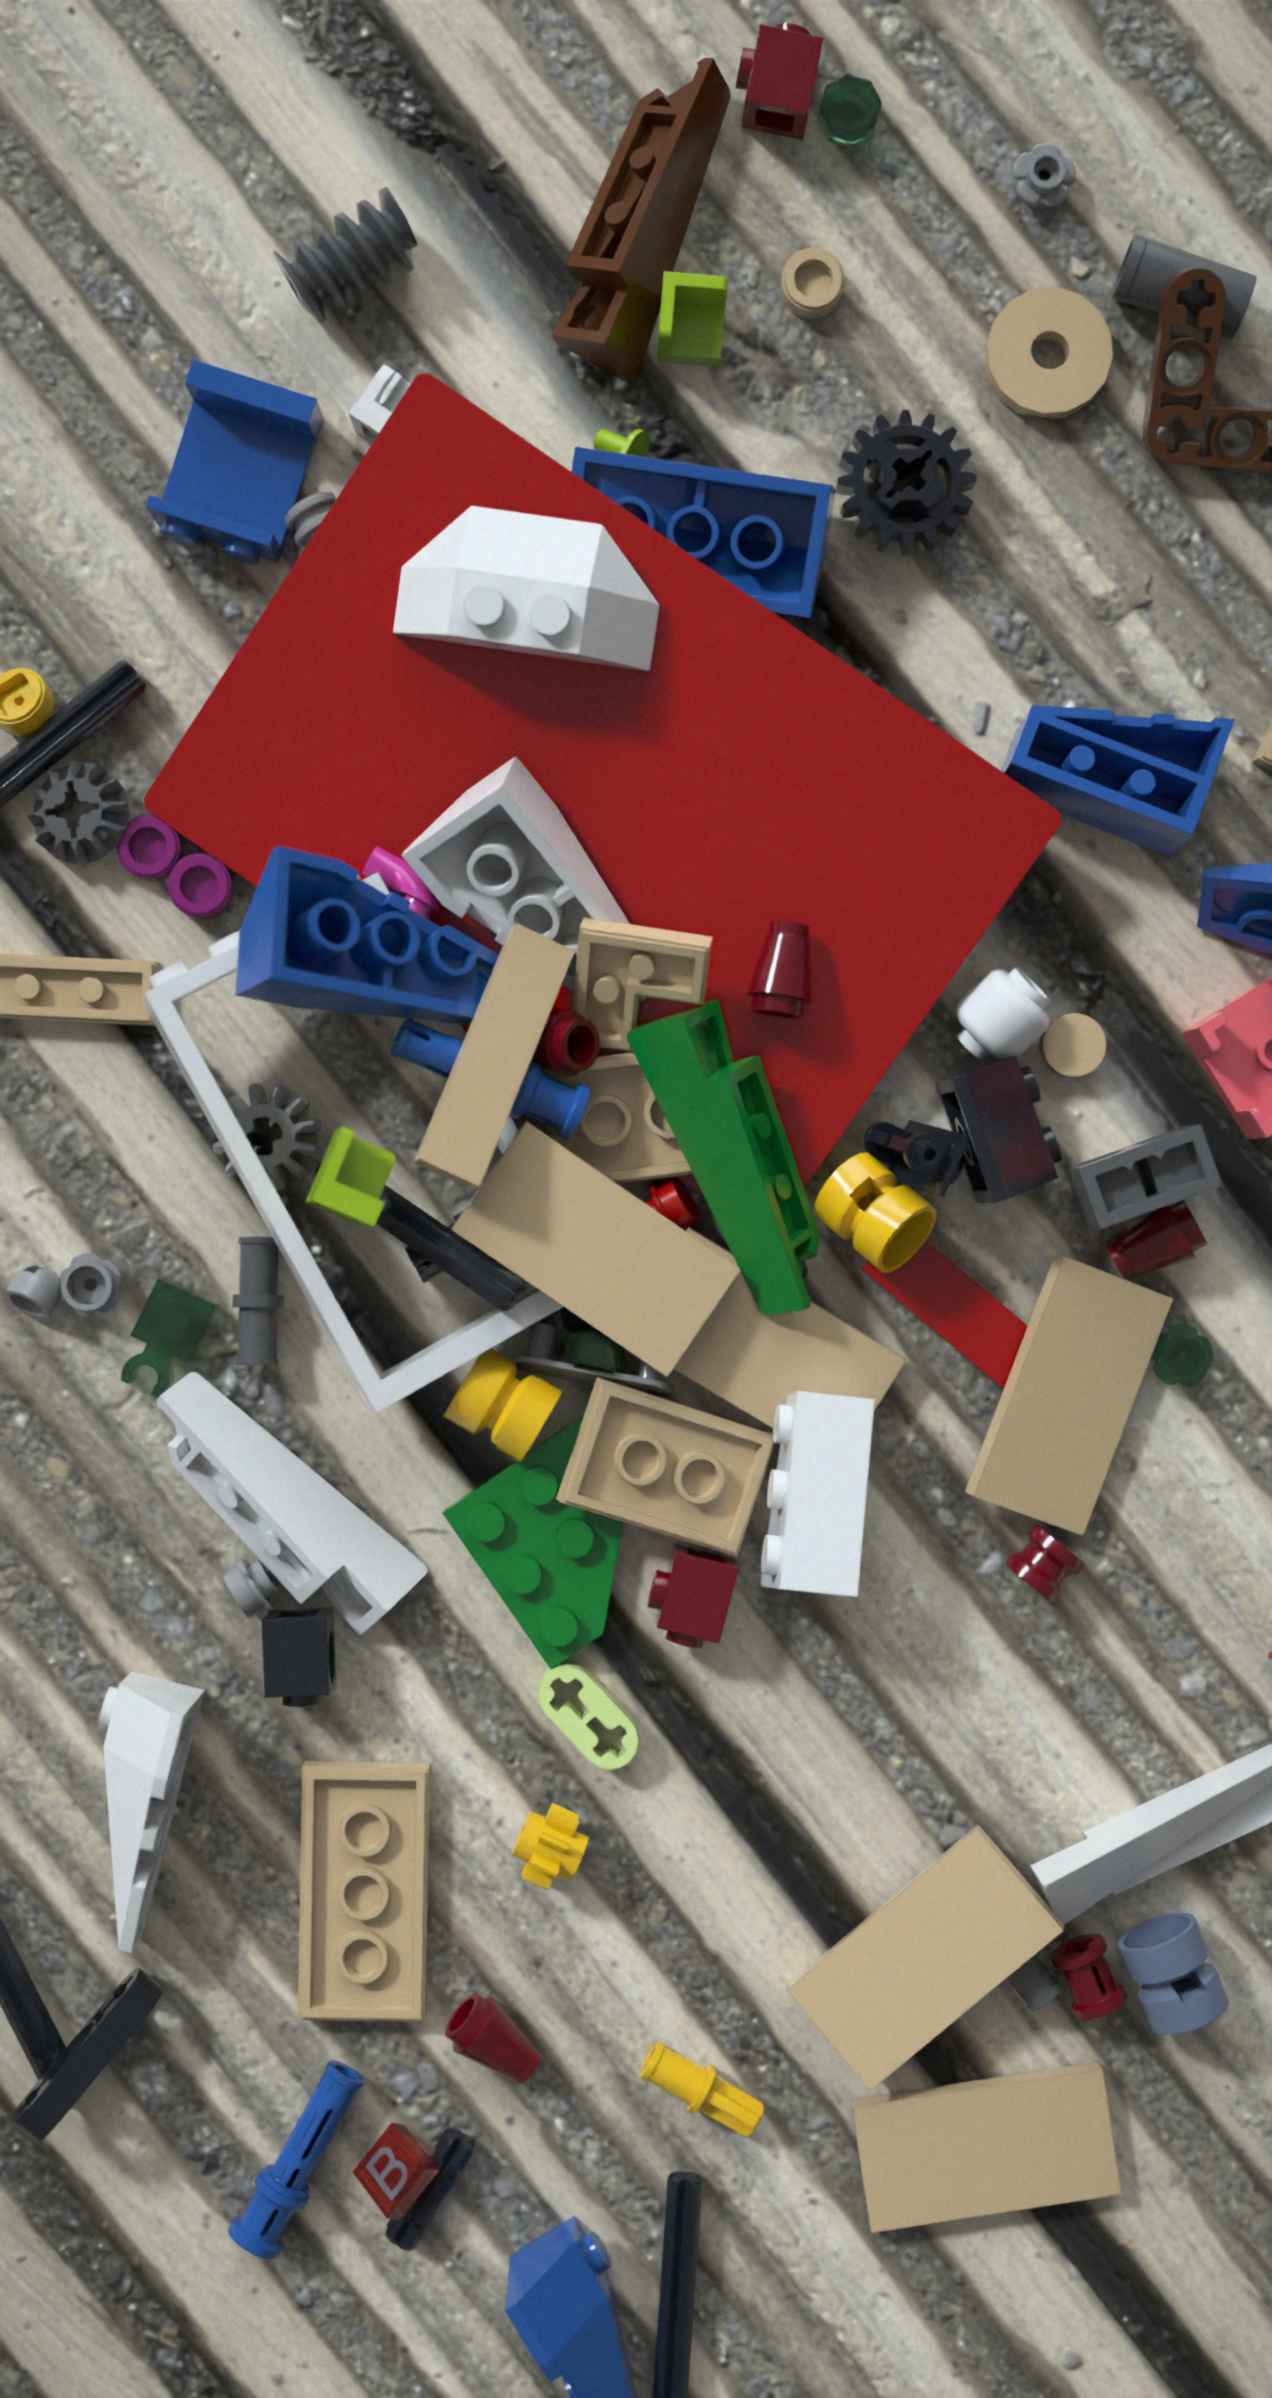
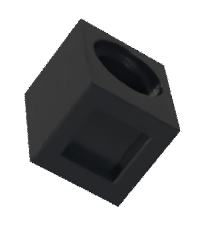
M333 1607L273 1609L270 1614L267 1613L262 1619L265 1698L282 1697V1705L288 1707L319 1704L321 1696L330 1695L336 1684Z

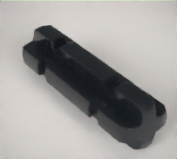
M449 2127L443 2132L434 2147L436 2149L433 2153L434 2155H429L403 2197L404 2202L402 2206L397 2207L387 2223L385 2236L391 2243L405 2251L415 2249L425 2233L426 2223H431L457 2181V2171H463L473 2155L474 2141L456 2128Z

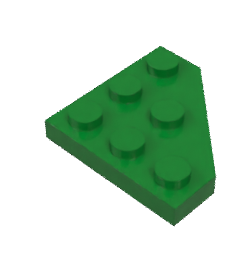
M585 1412L528 1451L521 1462L515 1460L447 1507L442 1513L550 1669H553L603 1634L623 1528V1521L561 1503L556 1499Z

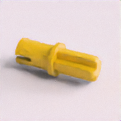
M657 2040L641 2067L639 2077L642 2080L653 2083L687 2103V2112L694 2114L699 2110L742 2136H750L761 2121L764 2111L762 2101L717 2076L715 2066L709 2064L706 2068H703L666 2047L661 2041Z

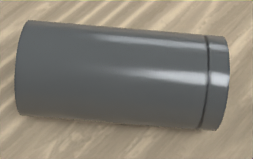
M1134 234L1121 264L1111 298L1121 302L1124 301V303L1159 315L1161 295L1165 283L1175 272L1182 268L1194 266L1210 270L1221 279L1225 288L1226 302L1220 336L1232 340L1248 308L1257 276ZM1200 278L1193 279L1190 290L1179 291L1177 296V303L1187 307L1186 324L1193 326L1194 313L1197 306L1208 305L1210 299L1209 293L1199 288Z

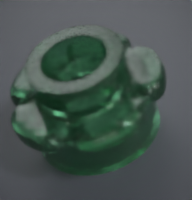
M1177 1324L1171 1326L1169 1332L1160 1333L1151 1358L1155 1362L1153 1371L1162 1382L1169 1385L1181 1383L1183 1386H1192L1205 1377L1213 1358V1351L1209 1340L1206 1337L1199 1336L1196 1328L1193 1326ZM1178 1350H1184L1186 1353V1358L1182 1362H1178L1175 1358V1353Z

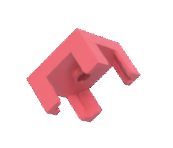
M1272 976L1181 1032L1247 1139L1267 1138L1272 1135Z

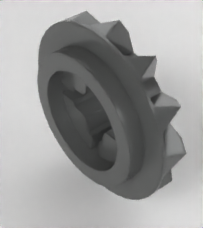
M71 760L70 765L61 769L48 770L49 778L42 787L32 790L35 797L33 813L27 816L34 825L37 834L35 841L53 855L54 858L71 864L92 863L108 855L121 841L129 819L127 795L119 780L111 772L97 764ZM75 796L78 797L79 801L99 808V810H91L89 814L80 816L79 827H76L74 822L58 816L59 813H64V809H70L74 806Z

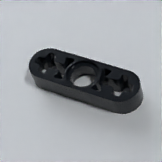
M136 1968L128 1974L24 2097L15 2110L11 2123L35 2143L42 2141L58 2125L145 2020L159 2001L164 1989L140 1968Z

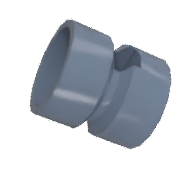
M1180 1912L1157 1916L1134 1926L1120 1937L1117 1944L1132 1981L1142 1984L1137 1995L1150 2028L1154 2033L1177 2035L1190 2032L1208 2025L1227 2010L1229 2000L1218 1972L1213 1964L1204 1962L1208 1957L1209 1950L1193 1914Z

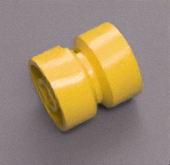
M859 1153L839 1166L828 1178L816 1199L814 1214L843 1240L853 1239V1248L882 1273L892 1272L911 1259L925 1243L935 1225L937 1211L908 1185L897 1186L898 1178L869 1153Z
M490 1348L479 1355L443 1417L473 1435L484 1430L485 1427L491 1429V1442L497 1445L496 1448L521 1462L545 1424L563 1390L539 1376L530 1375L519 1380L516 1378V1362Z

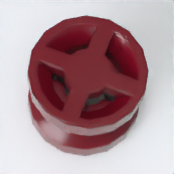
M1037 1524L1028 1532V1544L1021 1552L1011 1553L1004 1562L1007 1567L1053 1604L1062 1595L1061 1584L1069 1575H1078L1086 1565Z

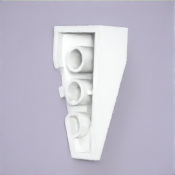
M517 756L463 793L402 854L404 860L444 907L461 918L466 913L496 933L495 941L501 945L504 944L510 928L514 924L519 923L575 951L562 982V985L574 992L579 927L583 917L630 924L557 806ZM641 996V1001L644 1000V999L647 998V997H646V996Z
M131 1672L119 1684L118 1688L110 1687L108 1689L99 1719L100 1725L108 1726L103 1748L118 1947L120 1951L132 1953L144 1934L205 1692L203 1689L136 1672Z

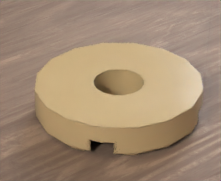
M1059 287L1031 289L1010 300L994 319L985 346L986 357L984 359L986 376L996 396L1014 412L1031 418L1035 415L1038 417H1049V419H1061L1085 408L1106 382L1113 360L1111 331L1100 310L1081 294ZM1040 340L1056 342L1064 352L1065 361L1063 365L1056 369L1040 367L1032 357V345Z

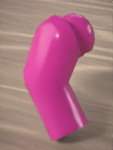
M376 846L366 862L362 874L369 877L378 872L389 890L411 902L409 909L430 920L432 913H438L440 901L406 861Z

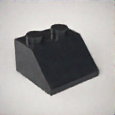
M1017 1056L935 1084L951 1131L970 1137L964 1151V1169L976 1203H998L1058 1178L1054 1164L1061 1162V1153L1056 1137L1050 1126L1043 1128L1040 1126L1033 1106L1034 1103L1041 1101L1039 1088L1031 1068L1028 1065L1020 1068Z

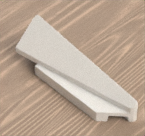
M197 1372L188 1373L157 1398V1407L162 1409L174 1422L177 1433L167 1445L172 1465L300 1604L321 1587L350 1627L360 1637L427 1574V1566Z
M1272 1744L1083 1832L1086 1837L1085 1840L1030 1865L1050 1909L1063 1924H1066L1110 1893H1113L1114 1896L1271 1823Z

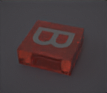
M392 2122L353 2173L387 2219L401 2220L438 2173L439 2169L407 2127L403 2124Z

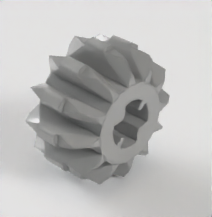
M254 1083L249 1085L250 1107L236 1095H230L226 1101L231 1110L237 1115L238 1123L265 1172L267 1170L268 1177L275 1190H282L286 1188L284 1166L292 1175L299 1179H304L309 1174V1171L297 1158L299 1153L313 1157L320 1156L321 1147L316 1144L303 1143V1134L320 1131L322 1129L321 1121L316 1119L303 1122L298 1121V1118L310 1106V1101L305 1097L294 1100L285 1109L289 1096L288 1086L277 1084L272 1090L268 1103L262 1085ZM270 1119L269 1127L280 1128L282 1131V1138L273 1142V1153L265 1155L266 1147L255 1146L253 1136L263 1131L262 1121ZM220 1141L213 1144L215 1154H226ZM230 1161L226 1165L224 1172L229 1177H235L238 1174Z

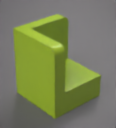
M664 271L657 362L720 367L728 289L727 277Z
M342 1126L336 1129L305 1203L362 1227H375L385 1203L379 1199L396 1157L390 1151L354 1137L355 1131Z

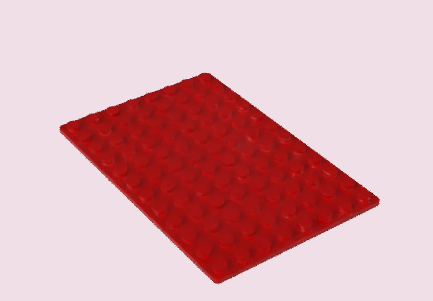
M421 373L414 378L144 797V806L148 812L256 887L259 884L272 849L277 846L341 860L359 871L360 879L364 880L367 877L362 874V871L376 846L404 860L402 857L404 850L463 793L517 756L557 806L631 925L713 937L704 1002L718 999L734 1062L739 1059L760 1056L804 1188L1061 824V815L1054 807L429 373ZM471 506L601 524L660 605L651 670L649 672L394 634L393 627L402 566ZM440 903L438 913H432L430 916V921L441 928L450 925L498 955L500 954L503 945L495 941L497 934L466 913L461 918ZM771 921H790L809 926L807 939L809 940L812 1003L805 1004L802 1019L771 1017L751 1011L753 997L747 995L766 936L769 934ZM561 985L549 1015L572 1011L574 992ZM647 997L640 1002L638 1027L698 1004ZM461 1024L464 1031L467 1032L470 1025ZM600 1047L598 1056L631 1051ZM693 1174L675 1176L704 1196Z

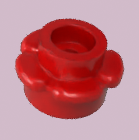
M672 1177L661 1185L657 1181H653L649 1185V1191L653 1197L646 1200L645 1204L684 1231L700 1221V1212L692 1195L678 1178Z

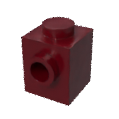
M782 23L775 27L760 24L756 48L743 47L737 75L736 88L747 91L742 128L804 140L824 37L811 35L807 29L796 24Z
M678 1544L674 1545L668 1571L656 1570L647 1603V1607L657 1609L656 1625L659 1629L667 1630L665 1637L667 1640L691 1648H702L704 1640L720 1643L739 1570L736 1559Z

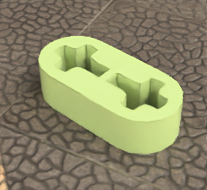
M567 1660L553 1669L548 1667L541 1677L538 1690L539 1704L545 1715L598 1768L612 1770L628 1764L635 1756L639 1743L637 1724L628 1711L580 1663ZM560 1678L565 1683L572 1682L575 1678L579 1680L581 1685L578 1688V1697L587 1709L581 1713L568 1700L563 1701L559 1705L553 1702L552 1699L556 1692L554 1680ZM596 1716L609 1730L616 1728L618 1725L622 1726L625 1729L621 1734V1742L624 1748L617 1751L612 1746H608L602 1751L596 1747L599 1742V1733L589 1721Z

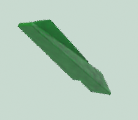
M718 999L704 1002L703 1005L693 1006L632 1029L627 1033V1040L760 1311L765 1315H774L806 1310L811 1305L812 1297L808 1295L802 1277L803 1261L817 1256L820 1234L760 1056L757 1055L733 1061Z

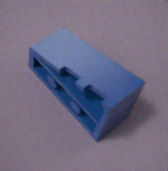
M1032 705L1015 731L1001 771L1054 807L1060 814L1172 857L1194 834L1235 719L1214 718L1211 722L1176 720L1174 715L1156 713L1151 718L1114 715L1113 710Z

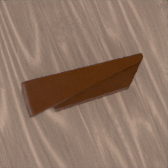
M704 58L697 62L698 68L693 80L671 95L666 96L657 88L638 101L565 265L574 279L583 283L555 327L551 337L556 344L627 383H635L637 381L661 309L664 271L673 272L731 98L730 89L713 58Z

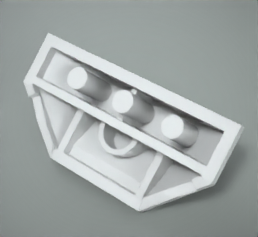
M471 506L402 566L393 633L650 672L660 605L603 525Z

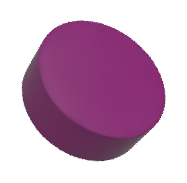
M141 815L128 821L125 833L116 846L119 861L128 872L142 880L158 881L167 878L174 865L183 858L184 846L179 832L154 815Z
M202 853L188 855L179 860L170 872L168 878L169 896L173 904L180 911L192 918H214L222 914L229 907L234 897L235 884L231 872L222 862L211 855Z

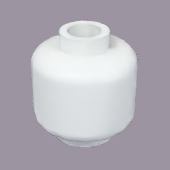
M1015 967L1010 973L1002 969H992L956 1004L957 1018L964 1027L956 1036L982 1062L990 1054L1000 1061L1017 1056L1018 1059L1049 1028L1050 1017L1046 1008L1052 1002L1043 990L1019 968Z

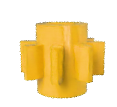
M554 1803L551 1804L546 1816L533 1811L529 1812L511 1853V1856L524 1861L520 1878L546 1890H549L554 1877H559L568 1882L572 1880L589 1841L588 1836L576 1831L580 1815Z

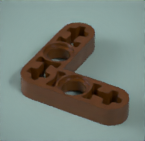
M1196 266L1182 268L1175 272L1165 283L1161 295L1142 427L1143 442L1147 450L1157 459L1170 464L1272 472V445H1268L1270 458L1261 459L1268 444L1267 421L1272 420V409L1210 404L1226 302L1223 283L1210 270ZM1200 278L1199 288L1202 291L1208 292L1210 299L1208 305L1197 306L1194 313L1193 327L1197 329L1206 328L1205 339L1202 341L1188 335L1170 337L1172 324L1186 328L1188 311L1186 306L1177 303L1179 291L1190 290L1193 279ZM1181 347H1191L1197 351L1200 357L1201 367L1199 373L1188 384H1173L1166 374L1167 360L1173 351ZM1179 415V422L1189 429L1205 430L1203 417L1205 415L1212 416L1205 433L1207 453L1198 454L1202 446L1200 441L1183 438L1176 441L1174 450L1167 451V442L1157 437L1159 426H1169L1172 416ZM1235 419H1245L1251 424L1254 432L1251 446L1240 455H1226L1220 446L1222 429L1227 423Z

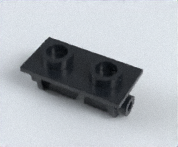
M912 1120L908 1121L905 1130L887 1122H876L865 1132L863 1144L867 1153L876 1160L889 1165L888 1170L898 1178L897 1183L945 1197L948 1187L958 1179L965 1163L964 1151L970 1137L962 1133Z

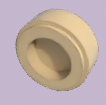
M807 248L795 253L785 264L780 282L781 297L786 307L795 315L806 319H818L830 314L838 306L845 286L843 267L833 254L824 249Z
M1079 1013L1065 1014L1051 1021L1047 1031L1041 1035L1039 1042L1040 1055L1044 1064L1059 1076L1067 1078L1083 1076L1095 1070L1102 1062L1106 1053V1037L1101 1026L1091 1017Z

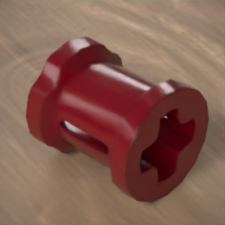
M1087 1934L1068 1940L1055 1948L1050 1956L1053 1966L1064 1973L1074 1998L1071 2010L1074 2017L1078 2020L1104 2017L1115 2012L1124 2005L1128 1997L1124 1986L1115 1983L1104 1956L1107 1944L1104 1937L1100 1934Z

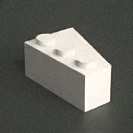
M796 1391L787 1395L786 1405H777L774 1417L773 1441L780 1444L777 1470H771L768 1482L767 1506L771 1509L768 1535H765L762 1547V1578L760 1587L858 1597L875 1399Z

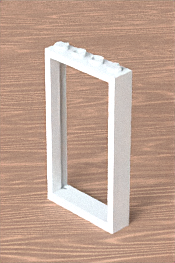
M378 872L362 880L382 893L389 894ZM239 931L209 946L207 950L211 959L188 970L184 961H179L152 975L148 980L153 989L143 994L142 1002L367 1409L378 1413L564 1306L534 1286L524 1292L522 1298L517 1301L511 1310L501 1311L495 1308L381 1374H377L173 1005L179 1000L237 971ZM430 1021L434 1030L464 1041L466 1033L461 1024ZM508 1116L497 1143L502 1154L518 1133V1129L511 1116Z

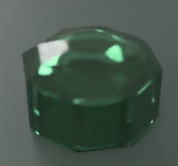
M846 74L826 85L819 106L817 121L828 141L852 148L873 137L882 101L871 81Z
M576 1329L567 1333L562 1362L603 1372H620L625 1348L597 1329Z

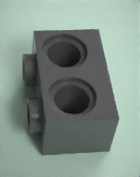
M1201 1124L1182 1126L1065 1169L1086 1229L1101 1230L1223 1186Z

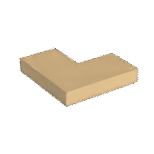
M583 917L579 927L572 1011L581 1014L595 1025L599 1033L600 1047L633 1052L627 1040V1033L638 1027L641 996L698 1005L704 1004L713 937Z

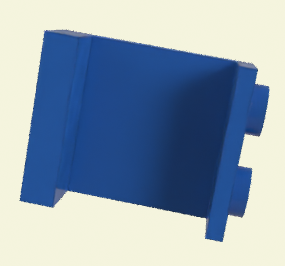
M193 359L185 382L193 399L192 407L163 498L150 495L146 508L157 525L161 526L160 533L172 540L196 546L199 538L223 545L221 549L223 554L243 563L258 565L260 557L278 563L289 530L284 519L291 507L298 502L324 420L318 401L314 397Z

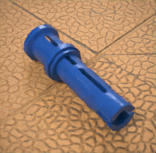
M407 1016L394 1039V1042H397V1044L392 1046L390 1055L414 1063L448 1079L463 1041L436 1031ZM530 1061L509 1116L517 1119L524 1114L556 1128V1135L567 1140L575 1132L582 1119L589 1100L590 1087L582 1083H578L574 1087L541 1073L540 1065Z
M335 2060L328 2062L325 2073L304 2111L299 2116L274 2165H266L265 2168L260 2169L254 2183L257 2189L243 2215L234 2217L228 2228L229 2235L235 2243L249 2253L264 2259H274L279 2255L283 2246L280 2239L294 2212L304 2209L309 2200L308 2193L310 2189L307 2182L325 2149L331 2142L358 2089H361L364 2084L363 2077L352 2067Z

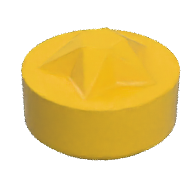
M27 668L9 670L0 675V728L8 734L18 736L34 732L50 718L53 712V692L35 671Z

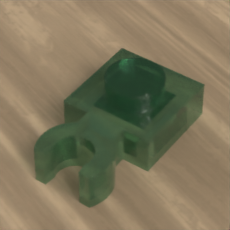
M163 1277L158 1278L130 1335L147 1344L142 1353L131 1357L126 1362L122 1370L121 1381L127 1384L132 1383L137 1376L138 1370L143 1365H148L154 1368L158 1375L157 1384L153 1388L151 1395L158 1398L171 1388L174 1381V1370L171 1365L173 1357L187 1363L193 1360L219 1304Z

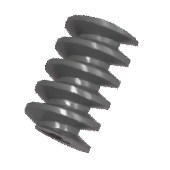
M386 187L379 190L381 212L365 199L356 203L359 225L343 212L334 216L336 238L321 225L313 228L312 238L315 250L312 251L298 238L290 241L291 264L276 251H273L298 301L304 310L319 323L326 320L323 299L328 297L342 311L348 308L345 292L346 286L351 285L364 298L369 296L367 274L373 272L386 285L392 283L389 265L391 260L395 259L408 272L414 270L411 249L418 246L417 241L400 206Z

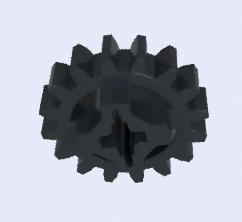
M902 410L897 426L892 427L881 414L875 418L873 437L860 429L854 434L852 444L858 453L843 451L839 467L850 474L837 478L835 490L838 494L850 495L851 497L842 504L840 510L841 517L851 518L858 516L860 518L854 534L858 539L867 536L871 531L879 535L876 543V551L882 553L887 548L890 540L899 542L902 556H909L914 541L919 539L928 552L934 550L938 543L937 530L952 537L960 525L953 514L967 515L973 503L969 497L960 493L973 489L977 481L976 474L961 471V468L968 463L972 453L969 448L956 451L952 449L951 444L957 433L954 427L945 430L941 435L933 431L935 415L929 413L921 426L912 425L909 410ZM895 445H913L919 448L898 449ZM940 465L944 471L947 483L945 499L941 496L943 491L935 484V471ZM865 467L870 470L868 476L876 482L877 492L871 501H869L864 488ZM919 469H922L915 488L908 486L902 492L898 490L889 499L896 479L903 481L909 475L912 477ZM912 517L916 522L901 523L891 519Z

